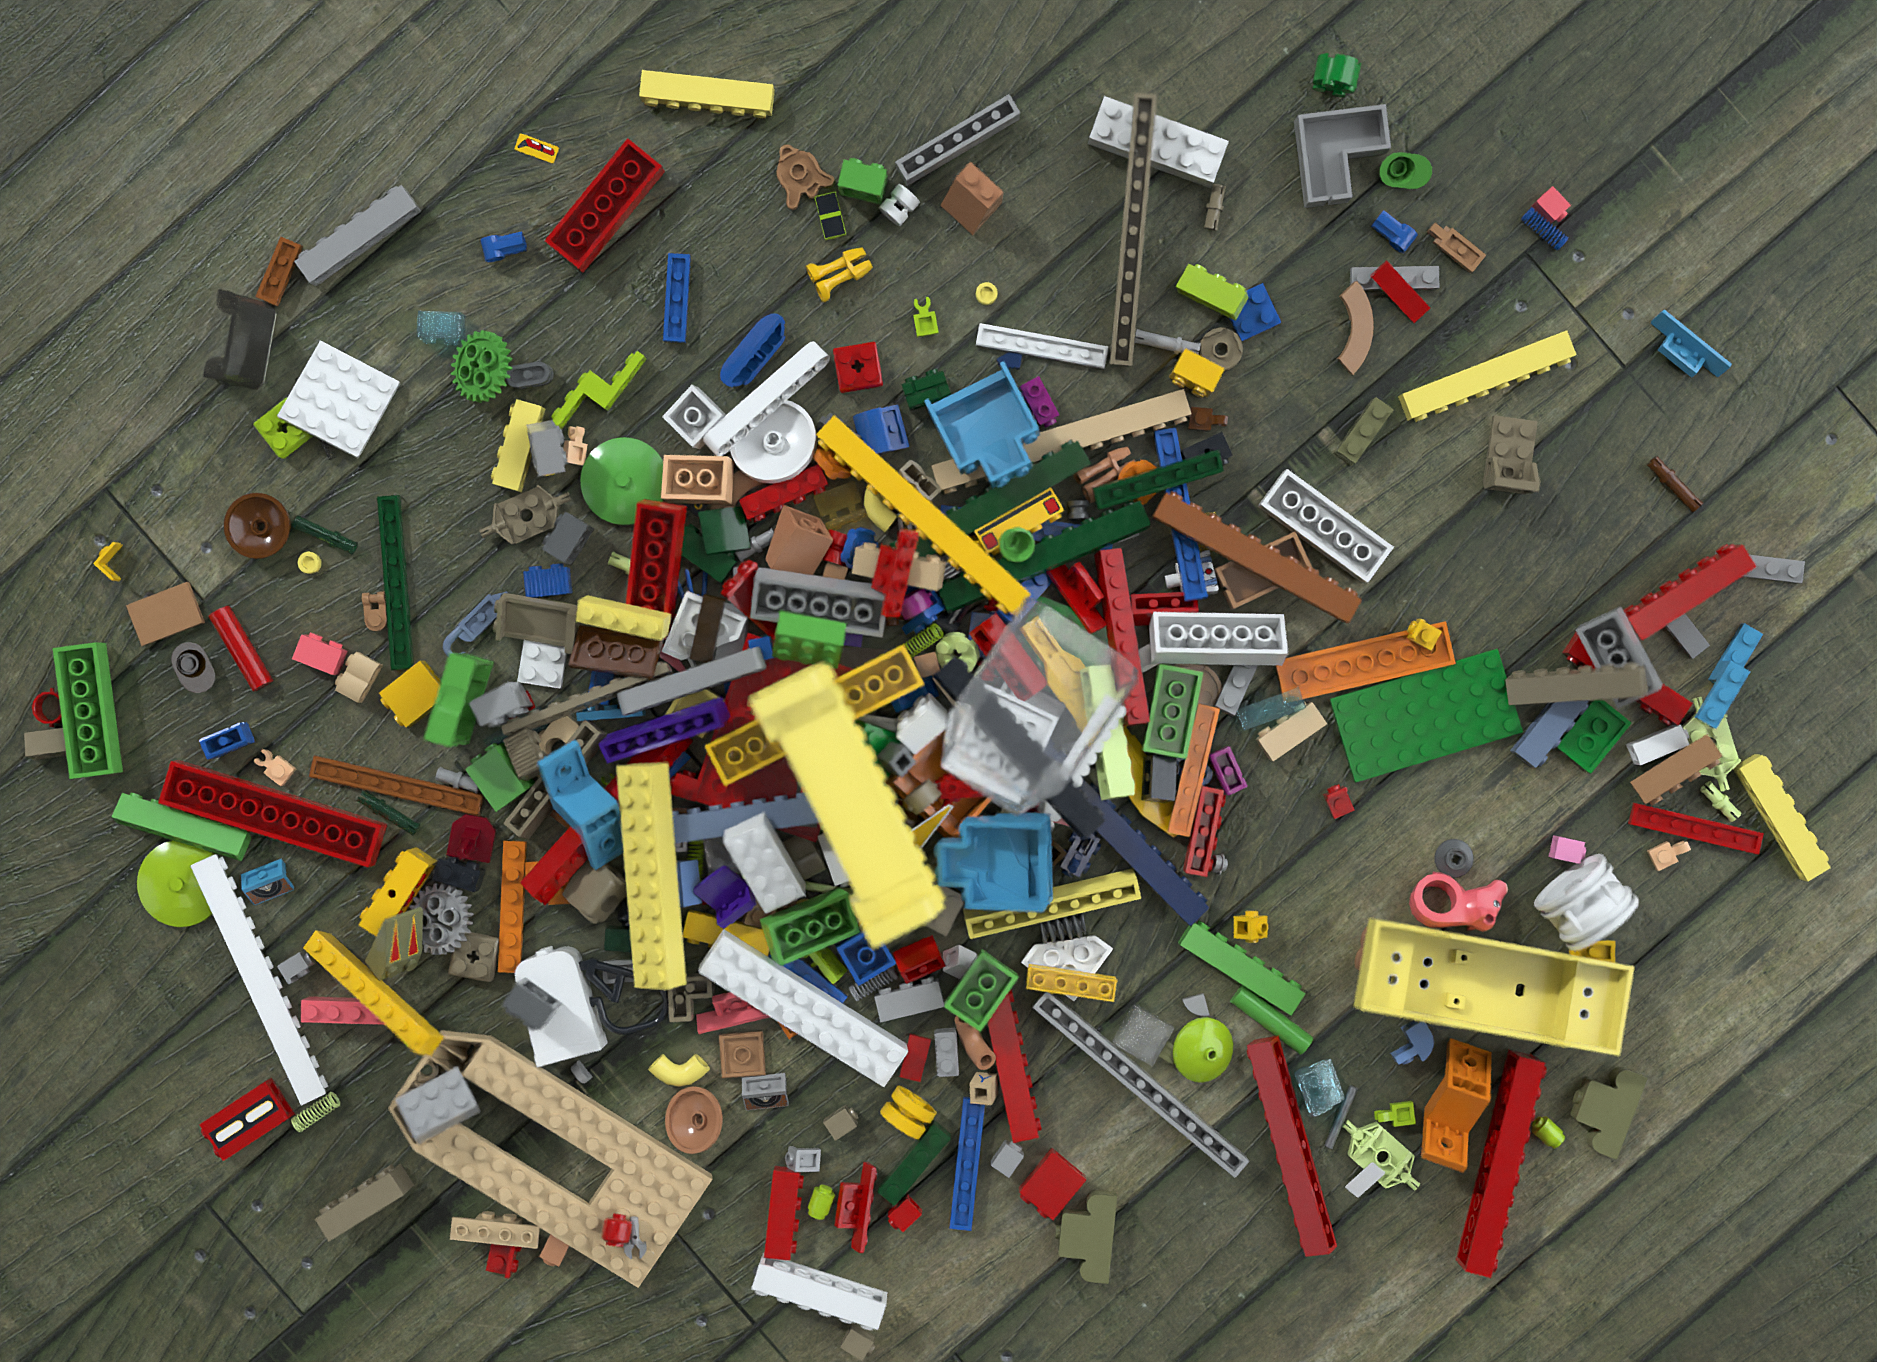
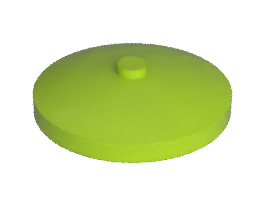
M169 841L154 848L142 862L137 877L138 895L147 912L156 920L174 927L192 926L211 917L213 913L190 865L215 855V853L176 841Z

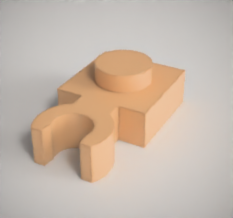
M262 749L261 752L266 756L265 761L255 758L254 762L259 766H266L267 769L264 771V774L278 785L283 786L296 768L280 755L273 759L272 753L269 750Z

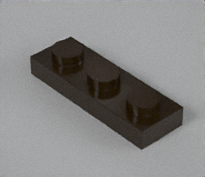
M707 594L703 595L690 659L704 663L713 661L726 599Z

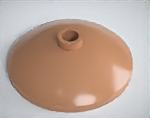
M687 1087L679 1091L671 1099L666 1111L665 1126L672 1144L682 1152L697 1154L708 1150L716 1142L722 1127V1111L718 1100L710 1091L701 1087Z

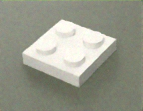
M524 640L517 682L562 689L567 653H564L565 647Z

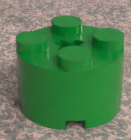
M1329 53L1318 55L1312 89L1318 92L1331 91L1332 95L1336 97H1345L1346 93H1354L1357 88L1361 63H1358L1356 58L1342 54H1335L1334 58H1328Z

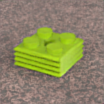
M287 398L253 423L276 455L283 459L313 437V435L278 418V414ZM283 424L288 425L287 433L281 431Z

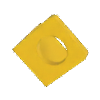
M112 542L109 546L104 547L99 552L98 559L93 563L112 581L121 580L106 565L123 546L118 542Z

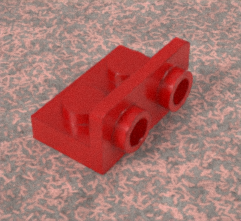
M491 1244L486 1271L504 1274L505 1278L509 1279L513 1273L517 1272L519 1260H516L517 1251L520 1252L522 1247Z

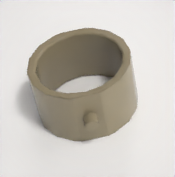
M928 779L907 795L904 801L909 806L907 807L908 810H912L917 815L931 805L941 795L940 791L936 788L937 784H933Z

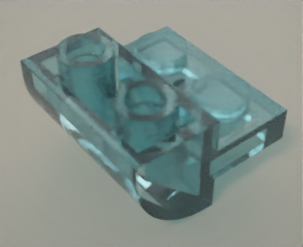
M1326 1058L1309 1067L1304 1066L1294 1073L1309 1116L1316 1117L1331 1110L1332 1106L1346 1100L1331 1059Z

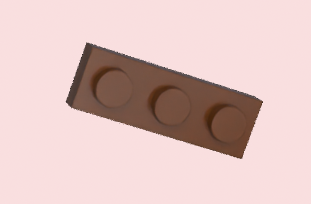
M280 236L255 296L256 298L277 307L279 306L296 265L294 261L298 259V255L302 251V245Z

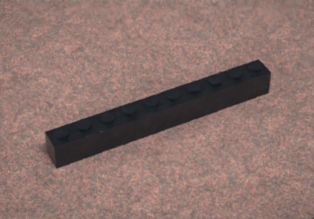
M954 656L934 674L933 678L1081 840L1087 839L1106 821L1103 818V812L1097 806L1093 807L1088 802L1089 797L1081 789L1077 790L1073 785V779L1067 773L1063 774L1057 768L1059 765L1051 756L1047 757L1043 753L1044 748L1036 740L1032 741L1027 735L1029 733L1022 724H1017L1012 719L1014 716L1010 710L999 705L997 696L992 691L988 692L982 686L984 684L983 681L976 674L972 675L967 670L969 667L966 662Z

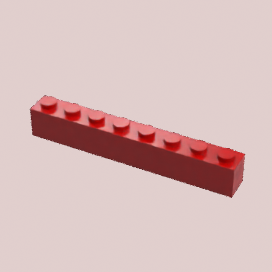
M1122 548L1101 550L1094 555L1099 588L1105 596L1101 601L1104 619L1107 624L1106 632L1112 667L1116 674V690L1120 696L1119 703L1126 709V713L1123 716V727L1141 725L1150 722Z
M1010 989L988 1020V1027L993 1051L996 1056V1065L1013 1143L1039 1138L1038 1131L1042 1129L1039 1117H1034L1033 1110L1037 1109L1035 1096L1030 1097L1029 1088H1033L1030 1075L1025 1074L1024 1067H1027L1028 1063L1026 1053L1021 1054L1020 1046L1024 1044L1021 1032H1016L1015 1024H1019L1017 1011H1012L1011 1003L1015 1001L1012 989Z

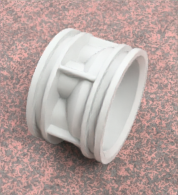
M1602 854L1587 857L1581 860L1580 864L1576 863L1550 882L1534 901L1536 909L1541 911V915L1544 918H1548L1559 931L1561 940L1566 942V946L1572 951L1585 948L1608 935L1632 914L1639 902L1638 898L1631 894V889L1628 886H1622L1612 873L1613 867L1610 863H1606V858Z

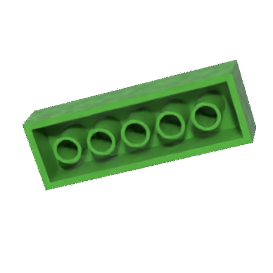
M96 642L53 648L69 778L75 779L123 772L106 643Z

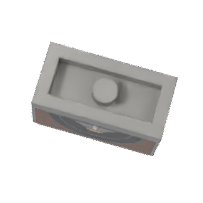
M786 1074L742 1077V1097L745 1110L789 1106Z

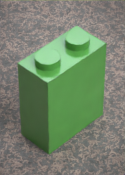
M495 742L485 749L486 754L482 756L480 753L471 759L472 765L465 769L495 812L507 806L535 783L533 778L525 781L517 777L504 742L499 745Z

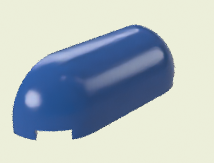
M769 314L758 321L728 357L720 372V379L724 384L733 387L750 383L782 345L785 339V321L779 314Z

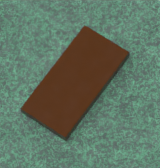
M580 625L568 665L574 669L653 679L664 638L656 640L612 629Z

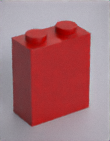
M1051 1148L1019 1186L1020 1198L1029 1205L1033 1203L1037 1207L1036 1211L1044 1218L1049 1217L1054 1220L1087 1179L1085 1174L1055 1149Z

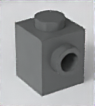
M890 742L876 757L889 773L901 778L916 763L910 754V750L902 743L899 745Z

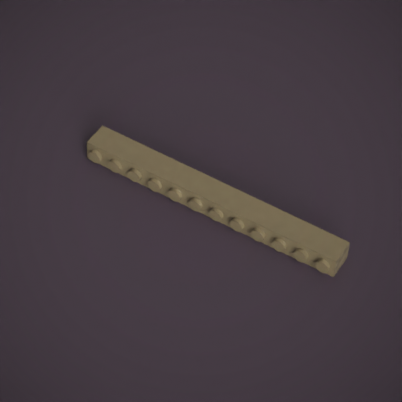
M1134 94L1110 364L1132 366L1157 102L1156 94Z

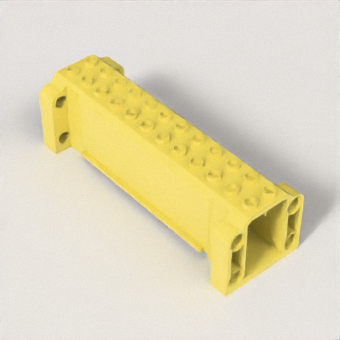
M820 662L750 695V703L770 742L777 738L780 739L856 892L849 896L850 902L872 948H875L934 918L938 912L945 908L942 901L946 899L938 884L933 885L932 882L936 879L928 865L924 866L922 863L926 859L918 845L914 846L912 842L916 838L909 825L904 826L902 822L906 818L899 805L894 806L892 802L896 798L889 785L884 786L882 782L886 778L880 766H875L873 763L876 757L869 745L865 746L862 741L866 737L859 725L855 726L852 721L856 717L849 705L845 706L842 701L846 697L841 686H835L832 680L836 676L829 664L825 666L823 662Z

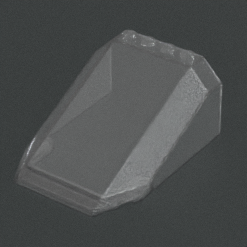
M1025 596L947 717L942 767L1017 816L1028 808L1040 804L1041 801L1052 795L1055 796L1062 791L1137 683L1138 670L1119 652L1048 605Z

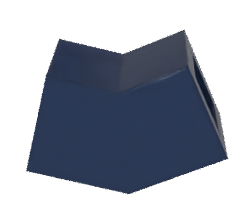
M1008 352L997 358L996 361L1000 369V363L1004 361L1008 370H1020L1022 354Z

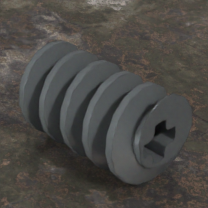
M1079 913L1077 917L1070 915L1068 919L1067 917H1062L1060 920L1053 919L1052 921L1040 923L1044 944H1047L1048 937L1055 943L1057 936H1059L1061 941H1064L1065 934L1068 935L1070 940H1073L1074 933L1077 934L1079 939L1082 937V932L1086 933L1083 913Z

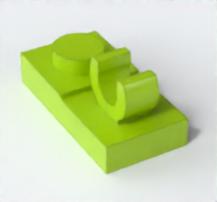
M828 947L803 956L804 958L810 956L814 960L811 966L815 967L818 965L824 976L832 984L837 982L848 971Z

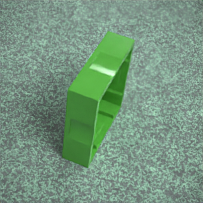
M469 653L449 654L424 737L425 740L448 747L457 746L458 744L468 745L470 743L477 718L469 702L484 695L494 661Z

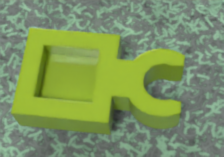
M926 297V305L923 307L918 305L917 299H914V307L919 311V314L913 315L917 338L939 334L935 311L928 312L931 305L929 297Z

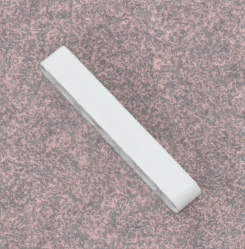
M815 342L808 343L707 431L702 439L703 442L716 456L725 455L828 364L830 356Z

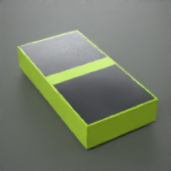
M836 192L815 196L825 241L846 236Z

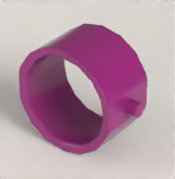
M920 587L904 596L901 614L905 620L916 616L933 604L929 598L932 596L931 592L926 593L925 589Z

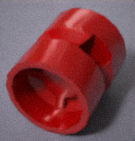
M829 529L828 532L833 542L822 560L846 567V564L841 561L840 556L844 550L847 535Z

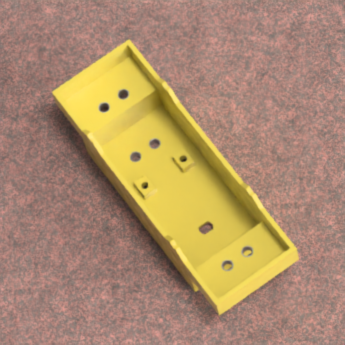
M1369 918L1354 1007L1425 1022L1451 1025L1620 1056L1634 967ZM1426 958L1430 960V963L1427 966L1424 965V960ZM1425 980L1426 985L1422 988L1420 982ZM1517 984L1524 985L1522 996L1515 994ZM1586 988L1589 989V994L1587 996L1584 995V990ZM1582 1010H1585L1586 1014L1583 1018H1581L1580 1012Z

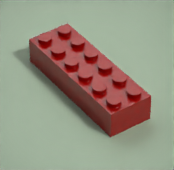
M627 138L545 239V242L583 273L664 174L665 170L662 165Z
M643 499L637 502L626 604L671 614L670 632L674 622L687 506Z
M1732 543L1719 547L1716 550L1717 554L1710 558L1709 556L1702 558L1697 562V567L1691 570L1688 568L1679 573L1677 580L1673 582L1669 580L1659 586L1660 591L1654 594L1652 592L1648 593L1640 599L1641 603L1633 606L1632 604L1623 609L1638 639L1643 641L1755 569L1757 566L1743 544L1734 545Z

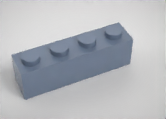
M1589 700L1547 703L1510 751L1530 767L1542 766L1548 758L1546 756L1551 749L1554 750L1560 744L1562 734L1572 729L1575 724L1574 719L1578 714L1582 715L1587 710Z

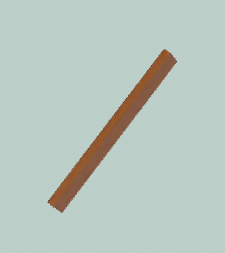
M317 755L313 756L309 777L476 816H480L484 795L481 793L476 794L475 792L460 788L456 789L447 785Z

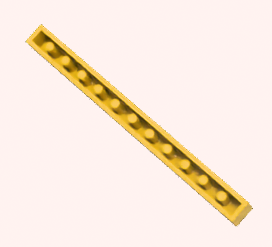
M835 415L816 434L819 439L818 444L826 452L830 449L835 454L833 458L842 466L848 465L852 469L850 473L858 481L863 479L868 484L866 488L873 495L879 494L884 498L883 504L891 511L895 508L900 513L898 517L906 525L911 523L917 528L915 531L919 532V537L923 540L928 538L933 543L931 547L939 555L944 553L950 559L947 562L956 570L961 568L966 573L964 577L972 585L977 583L982 587L980 592L990 600L993 597L999 603L997 607L1005 615L1009 612L1013 616L1029 599L1031 594Z

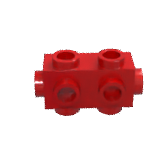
M946 773L943 774V777H937L938 779L934 780V783L937 784L936 788L941 793L940 799H944L941 809L948 804L952 805V802H960L961 798L985 797L984 790H988L987 782L967 773L964 776Z

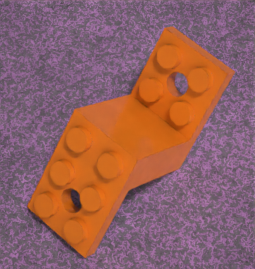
M1452 1038L1449 1039L1446 1052L1445 1077L1424 1108L1421 1158L1461 1172L1465 1171L1467 1168L1468 1133L1490 1102L1492 1052Z

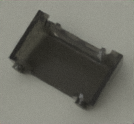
M218 289L217 307L220 311L232 315L225 357L210 358L205 364L203 377L224 385L258 389L264 384L276 311L268 303L231 291Z

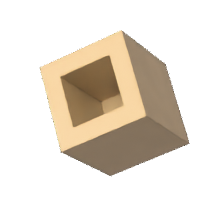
M976 1072L970 1082V1103L992 1105L998 1095V1076L995 1073Z

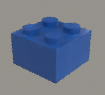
M863 928L859 929L860 933L834 944L858 986L896 964L885 943L872 948Z

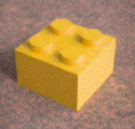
M1185 348L1169 378L1173 380L1172 383L1180 388L1186 386L1192 389L1191 393L1200 398L1205 396L1208 398L1216 387L1225 368Z

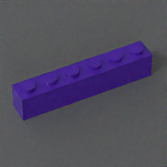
M722 697L609 733L598 745L606 762L610 763L722 727L730 718V714Z

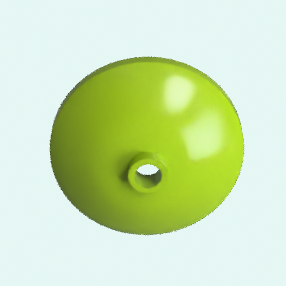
M1209 1017L1197 1018L1186 1024L1178 1033L1173 1046V1060L1177 1070L1185 1078L1198 1083L1208 1082L1220 1076L1228 1067L1233 1055V1039L1229 1029L1220 1021Z

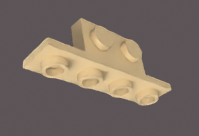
M484 1211L475 1219L452 1217L450 1239L537 1249L540 1227L522 1224L523 1218H517L515 1214L497 1216L494 1212Z

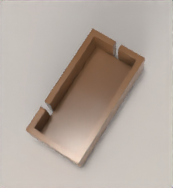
M1292 532L1264 545L1265 547L1271 545L1280 550L1279 554L1285 558L1291 556L1300 561L1298 565L1305 569L1307 566L1312 568L1296 532ZM1232 561L1214 569L1220 588L1224 586L1226 588L1223 594L1230 609H1235L1279 588Z

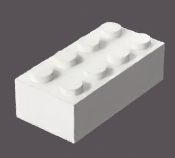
M765 812L725 830L724 844L765 913L805 896L806 883Z

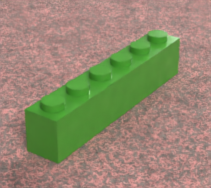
M130 793V795L121 794L112 815L116 823L238 861L243 860L252 838L247 830L235 826L231 827L215 820L205 819V817L189 814L173 807H166L155 799H151V801L143 800V797L136 793Z
M1200 920L1198 923L1187 927L1178 941L1182 947L1292 1016L1305 995L1300 990L1302 985L1293 979L1290 982L1282 978L1284 974L1274 967L1271 970L1264 967L1266 962L1255 955L1253 958L1245 955L1247 950L1237 944L1234 947L1227 943L1228 938L1219 932L1216 935L1208 931L1210 927Z

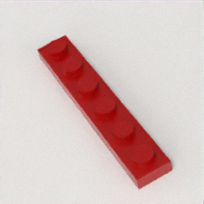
M1633 803L1628 822L1631 825L1758 855L1764 835L1761 832L1638 803Z

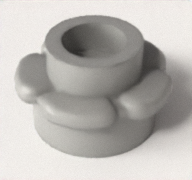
M1214 854L1211 857L1213 859L1211 872L1220 875L1226 871L1228 861L1223 854Z

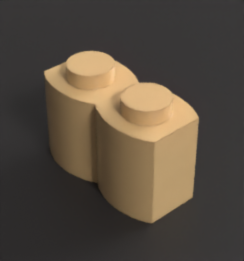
M356 652L348 657L345 663L347 668L344 674L340 673L337 677L335 691L357 703H362L383 665L360 652Z

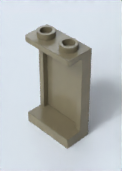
M503 593L501 598L495 602L494 612L497 613V620L494 621L493 632L496 633L497 641H501L503 637H511L565 647L564 653L572 654L580 622H576L578 605Z

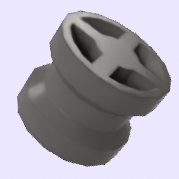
M1068 501L1067 507L1070 508L1068 520L1088 519L1087 507L1089 506V501Z

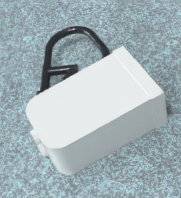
M549 946L540 949L535 955L522 961L515 971L516 983L524 978H528L562 1002L548 1024L541 1030L535 1029L533 1031L528 1028L537 1067L601 1050L608 1043L601 1022L609 1031L619 1035L633 1034L660 1025L669 1014L668 989H659L663 999V1008L655 1019L629 1027H619L608 1019L602 998L600 996L593 997L589 980L610 1001L619 1003L625 977L634 979L633 970L601 962L593 957L583 961L580 952L570 946L557 949ZM596 969L617 975L613 990L595 974Z

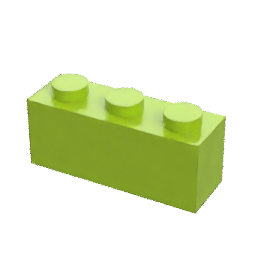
M1188 264L1176 285L1178 293L1235 321L1248 300L1246 289L1242 285L1237 283L1232 285L1226 282V278L1219 274L1213 276L1207 273V269L1198 264L1195 266Z

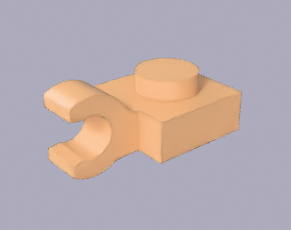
M569 426L568 428L570 440L564 441L563 450L566 452L569 464L583 466L585 463L587 444L582 443L585 428Z
M1684 840L1673 846L1666 841L1647 850V853L1655 869L1660 871L1679 862L1676 855L1683 854L1691 850L1688 842H1684Z

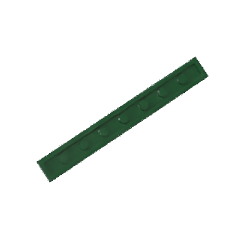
M400 495L378 496L377 505L391 670H405L414 666L401 497Z

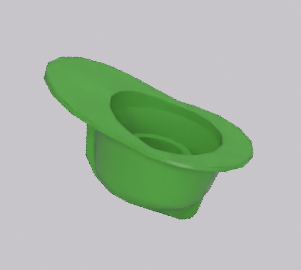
M1393 153L1386 157L1380 167L1381 180L1391 187L1418 189L1424 186L1432 175L1430 161L1418 154Z

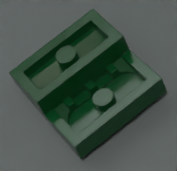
M742 506L698 512L707 556L751 549Z

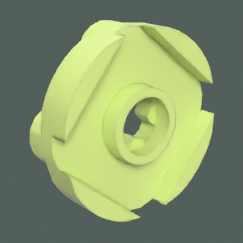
M960 632L946 634L936 645V657L941 668L955 656L957 659H963L969 667L967 670L971 672L980 657L977 644L972 639L970 641L965 637V634ZM954 650H957V652L961 653L962 655L960 657H957L953 652Z

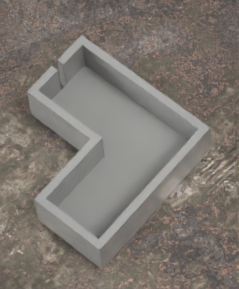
M1386 104L1301 114L1296 117L1294 126L1304 208L1324 206L1327 201L1328 205L1348 203L1350 201L1352 190L1348 159L1384 155L1391 149Z

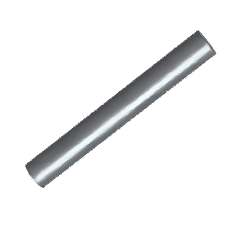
M1352 1085L1349 1086L1324 1146L1333 1149L1358 1088Z

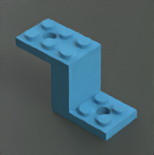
M573 740L537 762L553 809L581 836L590 865L597 870L624 853L618 802L589 775L579 743Z

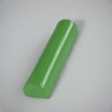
M1241 985L1231 998L1230 1002L1273 1035H1279V1039L1298 1054H1303L1312 1043L1313 1037L1244 985Z

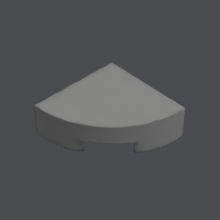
M1203 993L1182 999L1184 1005L1192 1013L1200 1016L1209 1015Z

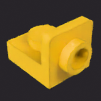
M1417 619L1416 622L1413 620L1409 625L1407 639L1432 651L1442 631L1426 623L1423 619Z

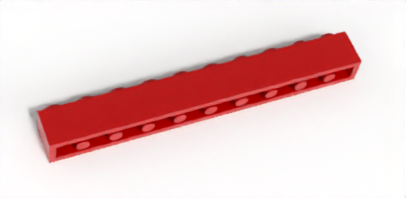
M688 737L635 754L626 765L635 763H668V768H670L693 740ZM616 775L604 790L618 802L620 808L618 779ZM570 826L523 878L520 884L533 898L546 905L588 859L581 836Z
M1279 1035L1255 1039L1247 1045V1056L1253 1066V1077L1258 1084L1259 1099L1263 1102L1265 1120L1269 1124L1271 1131L1270 1138L1277 1152L1276 1160L1282 1170V1181L1287 1188L1288 1203L1293 1210L1295 1227L1299 1231L1300 1246L1304 1249L1305 1257L1330 1254L1337 1247Z

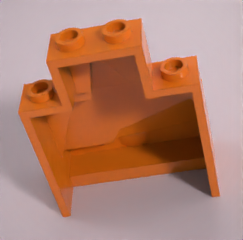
M948 720L947 728L916 755L911 753L916 763L902 778L890 774L889 778L887 777L884 782L904 800L907 795L928 779L934 784V780L938 779L937 777H943V774L946 773L964 776L965 772L942 762L957 724L952 720ZM988 783V790H984L985 797L961 798L960 802H952L954 807L936 830L946 838L960 837L959 826L962 821L967 817H978L1000 789ZM938 797L919 815L925 820L941 809L944 799Z

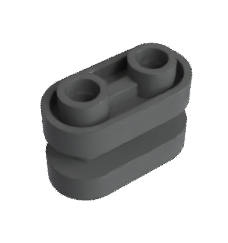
M539 361L511 366V370L507 371L510 378H506V381L510 386L518 389L544 386L551 383L554 372L549 365Z

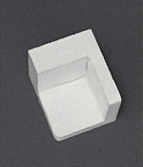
M961 945L943 951V959L946 967L943 968V971L961 979L977 954Z

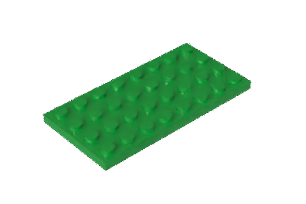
M1498 648L1456 660V664L1406 675L1330 698V705L1353 781L1356 783L1522 733L1523 730L1515 705H1509L1505 680L1507 677Z

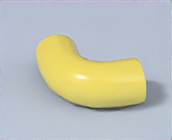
M866 488L864 507L867 515L880 530L886 533L898 515L883 504L884 498L879 494L875 496Z
M662 1054L648 1070L665 1084L680 1087L696 1082L710 1068L697 1054H694L686 1063L681 1065L674 1064Z

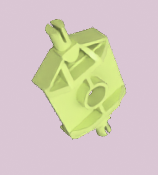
M1702 697L1693 698L1696 709L1695 714L1682 725L1683 729H1686L1689 734V739H1687L1689 745L1708 734L1709 737L1715 740V746L1723 755L1719 759L1720 764L1710 770L1708 767H1705L1699 772L1701 775L1712 776L1717 779L1720 791L1729 790L1726 776L1741 762V759L1738 758L1726 719L1727 715H1724L1717 729H1713L1694 718L1702 706L1703 700Z
M1349 1120L1343 1123L1342 1127L1352 1136L1348 1150L1349 1157L1363 1169L1372 1162L1381 1168L1385 1174L1377 1181L1384 1188H1389L1402 1182L1407 1183L1413 1190L1420 1186V1183L1410 1174L1414 1155L1382 1126L1374 1122L1361 1128H1356ZM1381 1151L1388 1153V1158L1385 1162L1377 1161V1154Z

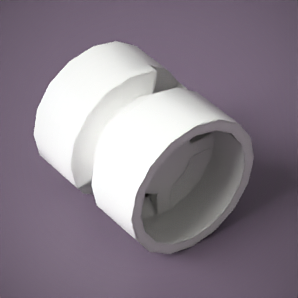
M898 184L891 192V198H886L879 206V209L889 220L901 226L908 218L907 213L913 212L920 201L907 188ZM895 203L902 208L901 211L894 206Z

